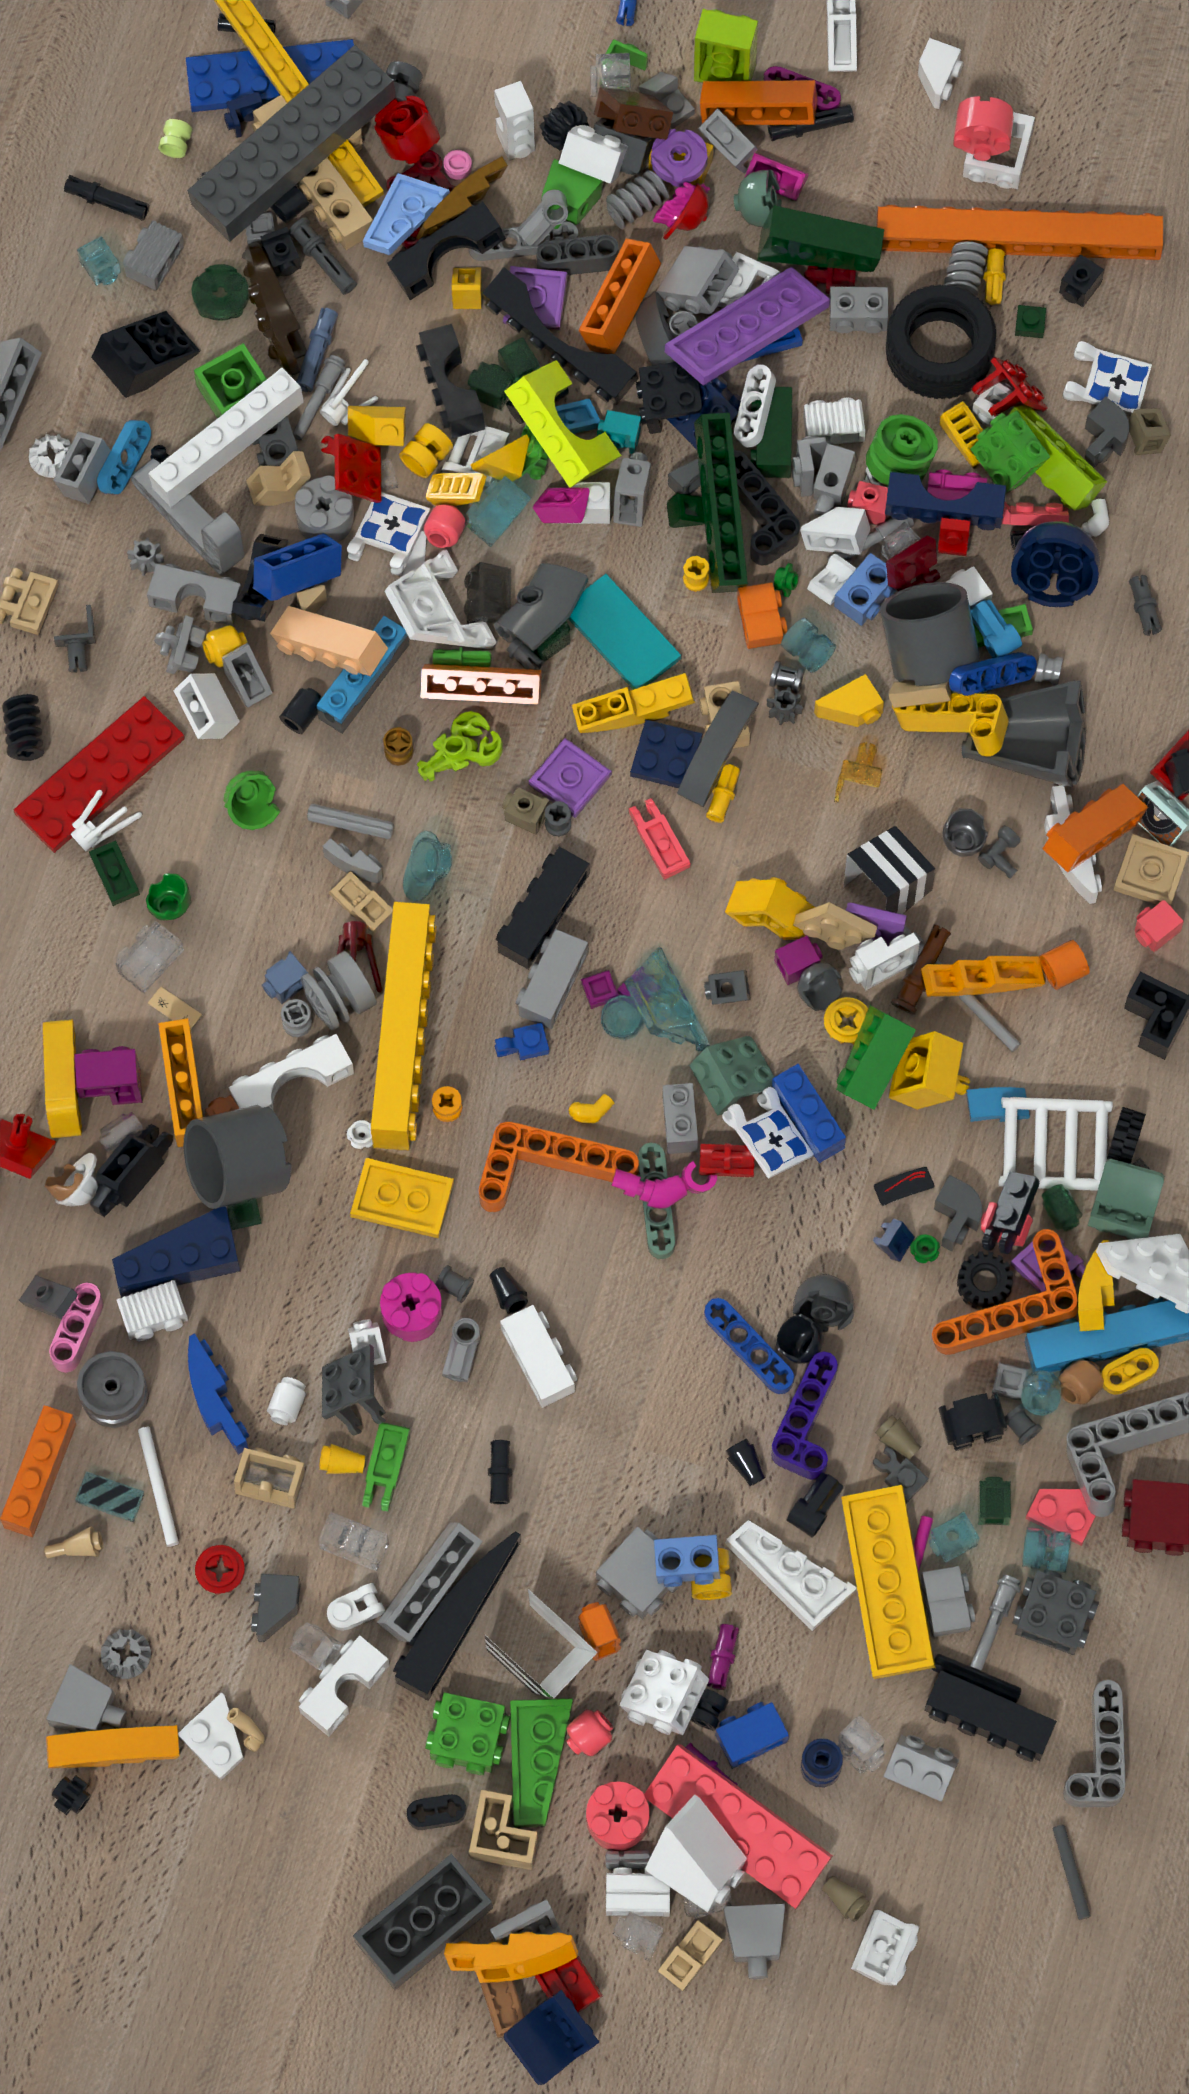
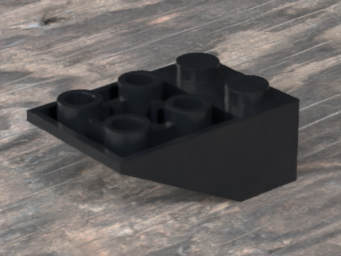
M163 311L101 334L91 358L122 395L127 398L149 389L199 354L200 350L169 313Z

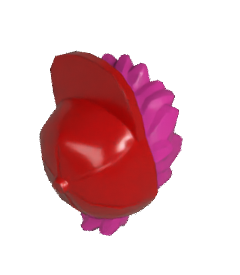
M684 182L683 188L678 187L675 189L676 194H673V199L666 201L653 218L654 223L667 225L668 228L663 235L664 240H667L675 229L690 231L697 228L702 221H706V214L709 209L707 194L710 187L705 186L704 183L692 185Z

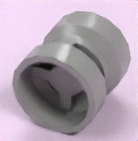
M680 311L671 317L669 329L673 338H676L697 325L698 322L692 313Z
M293 999L283 1005L281 1018L285 1032L292 1037L306 1035L312 1027L311 1012L307 1003L302 1000Z

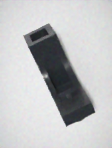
M259 534L254 540L247 578L241 593L233 601L232 613H236L246 620L265 622L274 600L270 601L253 589L254 558L287 547V539Z

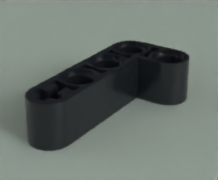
M734 450L739 500L762 527L752 535L750 557L758 565H768L798 545L800 522L743 452ZM756 487L759 490L756 492H749L746 490V488ZM766 508H772L776 510V512L768 514L765 513L763 510ZM784 529H789L793 533L790 535H784L780 531ZM760 545H767L770 547V549L762 551L759 550L757 547Z

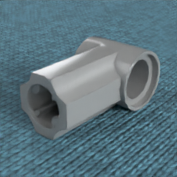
M549 190L543 195L540 205L518 228V233L525 242L537 247L556 225L566 221L568 206L565 194L559 190ZM552 205L561 206L557 210L549 209V207Z
M462 1318L455 1322L442 1373L443 1377L457 1382H468L476 1349L480 1343V1329L473 1319ZM467 1328L473 1330L475 1335L471 1340L464 1341L458 1337L459 1332Z

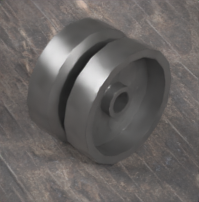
M115 1351L99 1353L89 1359L79 1372L77 1388L83 1409L90 1419L99 1425L112 1428L126 1426L139 1418L146 1408L148 1390L143 1371L137 1362L125 1353Z

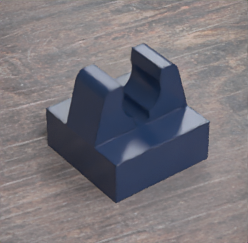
M893 1218L891 1223L882 1224L881 1227L885 1233L882 1238L874 1237L873 1242L890 1259L900 1262L915 1236L902 1221Z

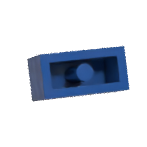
M763 1702L757 1703L746 1710L748 1714L738 1719L736 1716H731L718 1724L719 1728L716 1729L715 1736L732 1769L788 1742L789 1734L772 1702L764 1705Z

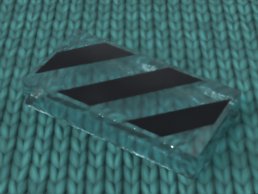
M86 1471L75 1501L76 1503L134 1522L145 1493L144 1491Z

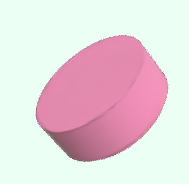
M453 150L444 158V171L451 179L461 180L471 173L472 160L465 151Z

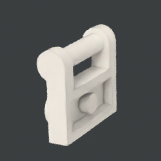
M736 252L732 260L738 266L739 271L719 301L718 306L724 308L746 295L758 275L764 278L763 283L780 274V272Z
M485 426V430L457 437L449 460L444 462L441 472L480 473L474 471L470 464L506 446L510 438L509 433ZM470 436H477L466 467L459 465ZM486 475L484 486L491 487L494 478Z

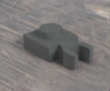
M886 1447L884 1453L890 1458V1461L883 1464L875 1458L873 1465L878 1471L889 1474L885 1478V1483L889 1487L903 1486L907 1503L928 1482L929 1478L907 1458L899 1463L894 1450Z

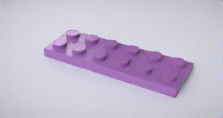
M790 267L667 342L664 352L702 385H705L829 308L830 299L794 268Z

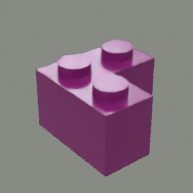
M119 1046L113 1048L112 1051L100 1052L97 1049H87L82 1051L81 1054H74L76 1088L79 1098L110 1096L112 1105L143 1103L141 1072L135 1049Z

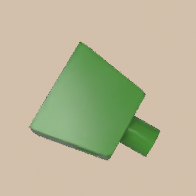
M554 159L542 197L549 190L563 192L568 206L566 221L577 225L601 198L603 181L561 165L559 160ZM552 205L549 207V209L557 210L561 206ZM556 225L554 229H558L560 225Z

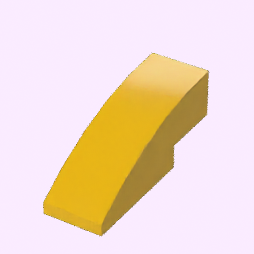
M1103 1240L1101 1243L1109 1242V1240ZM1096 1250L1086 1265L1078 1294L1080 1331L1104 1330L1103 1307L1115 1306L1113 1278L1107 1274Z

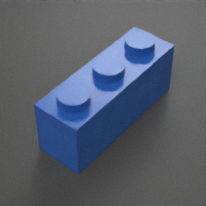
M323 533L254 558L253 589L270 601L341 576L342 545Z
M796 1064L772 1079V1087L777 1091L780 1104L814 1153L818 1163L845 1149L846 1136L800 1065Z

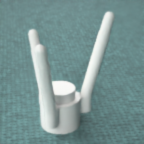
M367 359L363 360L343 387L351 372L350 368H346L329 398L321 406V415L332 425L337 426L340 422L344 425L348 423L349 404L343 398L368 365L369 361ZM374 396L359 406H371L378 401V397Z
M98 790L81 816L72 824L75 830L71 833V836L87 851L139 819L142 813L137 812L101 833L126 813L127 807H122L98 827H95L91 821L85 824V820L103 794L102 790Z

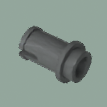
M518 638L507 648V651L510 653L509 657L511 659L515 658L526 669L537 670L530 661L539 669L544 664V660L539 658Z

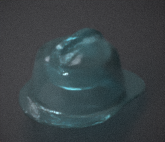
M423 831L415 838L404 873L403 890L406 897L411 901L425 899L431 892L434 884L446 877L452 867L451 845L439 841L437 836L431 831Z

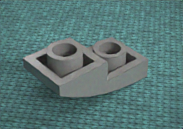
M329 839L323 845L324 857L346 873L351 871L357 878L369 882L380 883L383 880L382 865L372 854L367 856L359 850L353 856L343 843L337 844L332 839Z

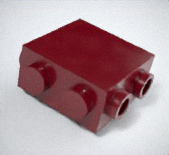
M1133 1479L1130 1489L1125 1488L1123 1505L1124 1507H1129L1128 1519L1123 1518L1122 1537H1127V1547H1132L1134 1551L1139 1553H1151L1153 1549L1165 1550V1554L1172 1556H1181L1184 1552H1189V1484Z

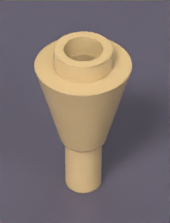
M91 1526L64 1540L62 1543L45 1546V1555L47 1558L65 1554L67 1556L98 1557L99 1550L103 1549V1540L99 1531L95 1532Z

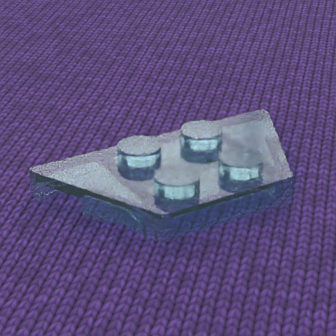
M658 947L624 983L650 1034L661 1038L666 1037L680 1045L685 1041L696 1045L697 1051L702 1052L707 1046H710V1043L662 948Z

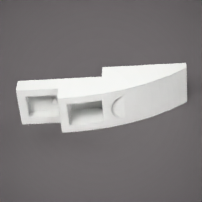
M1062 785L1052 786L1050 799L1053 815H1046L1044 824L1046 835L1056 823L1062 825L1070 815V812H1073L1071 794L1066 795L1065 787ZM1093 855L1070 872L1065 871L1058 864L1074 889L1089 904L1096 903L1098 892H1102L1100 875H1095L1093 865L1096 864V855Z

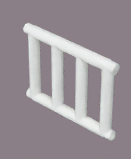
M1026 1097L1001 1098L1002 1108H1005L1004 1168L1003 1176H1000L999 1186L1004 1187L1010 1171L1016 1172L1017 1109L1035 1110L1034 1176L1040 1181L1038 1189L1098 1191L1107 1161L1108 1112L1112 1111V1101ZM1048 1110L1066 1111L1064 1177H1046ZM1078 1112H1096L1094 1178H1076Z

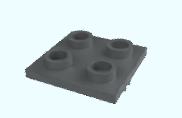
M371 1344L322 1367V1417L329 1419L336 1415L354 1436L362 1432L357 1428L362 1424L350 1408L353 1404L359 1403L371 1415L376 1424L386 1421L382 1417L386 1412L374 1396V1347Z

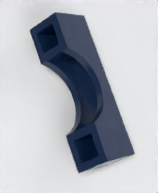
M890 472L885 515H891L892 518L897 520L916 518L924 523H936L941 521V518L970 521V525L978 526L982 530L1001 529L1006 485L977 482L973 490L965 497L948 501L938 499L928 493L919 475Z

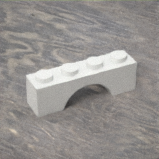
M337 1034L330 1037L325 1035L315 1040L312 1046L304 1050L296 1049L290 1052L286 1059L278 1063L270 1062L265 1064L258 1073L250 1077L248 1075L239 1077L229 1087V1092L239 1109L258 1104L262 1108L270 1107L273 1110L275 1095L279 1088L287 1081L297 1077H310L317 1079L328 1087L354 1074L353 1063Z

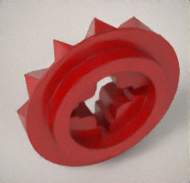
M215 1545L207 1548L200 1554L195 1565V1575L199 1584L205 1591L217 1595L226 1592L231 1593L234 1588L241 1585L245 1573L244 1561L241 1555L235 1549L226 1545ZM220 1558H222L224 1567L230 1571L223 1573L220 1582H218L216 1573L211 1572V1570L218 1567Z

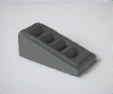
M698 459L668 474V486L676 494L691 495L701 486Z

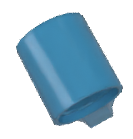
M983 600L975 605L971 610L972 620L984 637V644L992 658L1008 655L1022 647V641L1013 625L1007 624L991 600Z

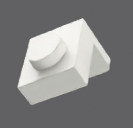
M833 554L826 568L810 581L807 589L831 605L835 600V594L854 573L856 568L837 554Z

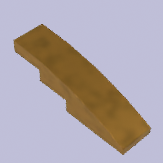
M501 156L483 166L458 184L437 205L424 222L417 235V239L419 240L424 236L433 234L447 221H453L464 214L466 209L472 206L471 204L483 199L490 188L489 183L501 178L508 166L503 157Z

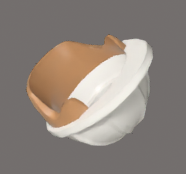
M88 1153L84 1155L74 1165L66 1164L62 1176L47 1178L45 1187L55 1198L57 1204L70 1207L80 1206L89 1203L94 1198L98 1188L96 1172L94 1170L97 1158L94 1154Z

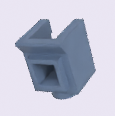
M290 951L285 961L281 959L266 970L264 975L266 982L262 984V987L271 999L276 997L283 1004L303 989L300 977L308 972Z

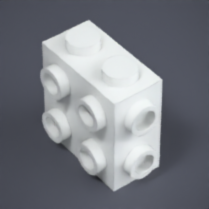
M646 1650L642 1659L636 1664L635 1673L629 1686L623 1691L620 1706L628 1713L627 1718L638 1725L644 1726L645 1722L653 1724V1728L661 1733L670 1735L672 1731L683 1735L710 1679L701 1671L702 1666L692 1660L685 1659L684 1662L676 1660L674 1655L666 1651L659 1650L658 1653Z

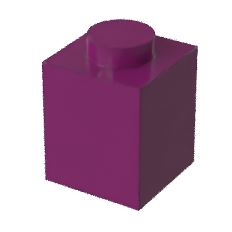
M807 935L776 949L774 961L787 985L799 981L800 975L804 970L813 964L820 963V959H823L820 948L815 942L811 944Z

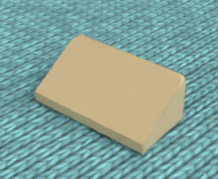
M914 680L898 681L893 683L889 691V699L893 708L951 701V689L949 682L928 686H915Z

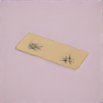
M160 987L148 1002L150 1006L172 1021L188 1018L191 1029L202 1016L197 1010L163 987Z

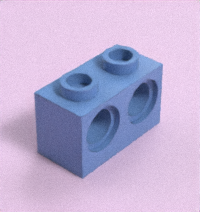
M870 553L835 594L834 607L861 626L868 619L873 620L879 613L880 604L883 600L897 591L888 586L886 563ZM877 577L881 578L884 582L876 584L871 579ZM860 598L865 600L866 603L858 605L853 600Z
M717 1535L654 1540L658 1584L664 1583L665 1587H678L683 1585L682 1582L695 1581L697 1585H707L714 1583V1579H720ZM701 1555H707L712 1559L711 1563L706 1567H698L694 1562ZM671 1557L680 1560V1565L673 1570L666 1569L663 1566L665 1560Z

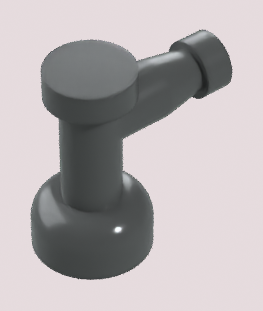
M1004 825L998 831L999 839L986 853L982 852L978 856V860L988 869L995 865L1011 879L1018 870L1014 866L1012 867L1001 853L1007 847L1015 848L1021 840L1011 828Z

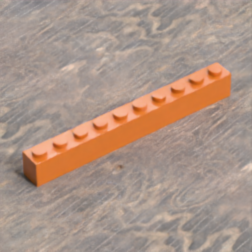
M897 205L878 206L876 227L884 229L882 251L951 253L952 247L955 244L968 241L982 244L988 250L994 248L1002 249L1005 255L1079 257L1083 255L1086 258L1160 260L1163 249V216H1155L1151 213L1127 215L1123 212L1098 214L1094 211L1070 213L1065 210L1041 212L1036 209L1013 211L1007 208L984 210L978 207L971 209L943 207L939 209L927 208L925 206L909 208Z

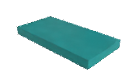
M607 574L603 575L582 592L571 616L568 618L633 690L649 685L681 660V654Z

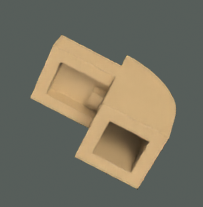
M293 451L280 466H259L246 480L253 504L257 506H274L295 500L297 491L311 477L310 468L303 451Z

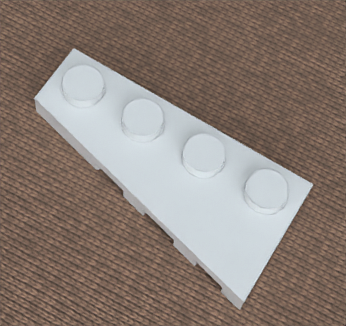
M749 1520L726 1539L725 1545L811 1631L856 1592V1586L849 1582L846 1584L834 1576L835 1573L825 1567L821 1568L807 1559L806 1555L798 1550L796 1552L783 1545L780 1539Z

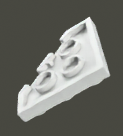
M1181 1234L1099 1243L1096 1253L1108 1275L1118 1280L1122 1276L1136 1283V1289L1156 1299L1162 1296L1176 1303V1309L1189 1313V1249Z

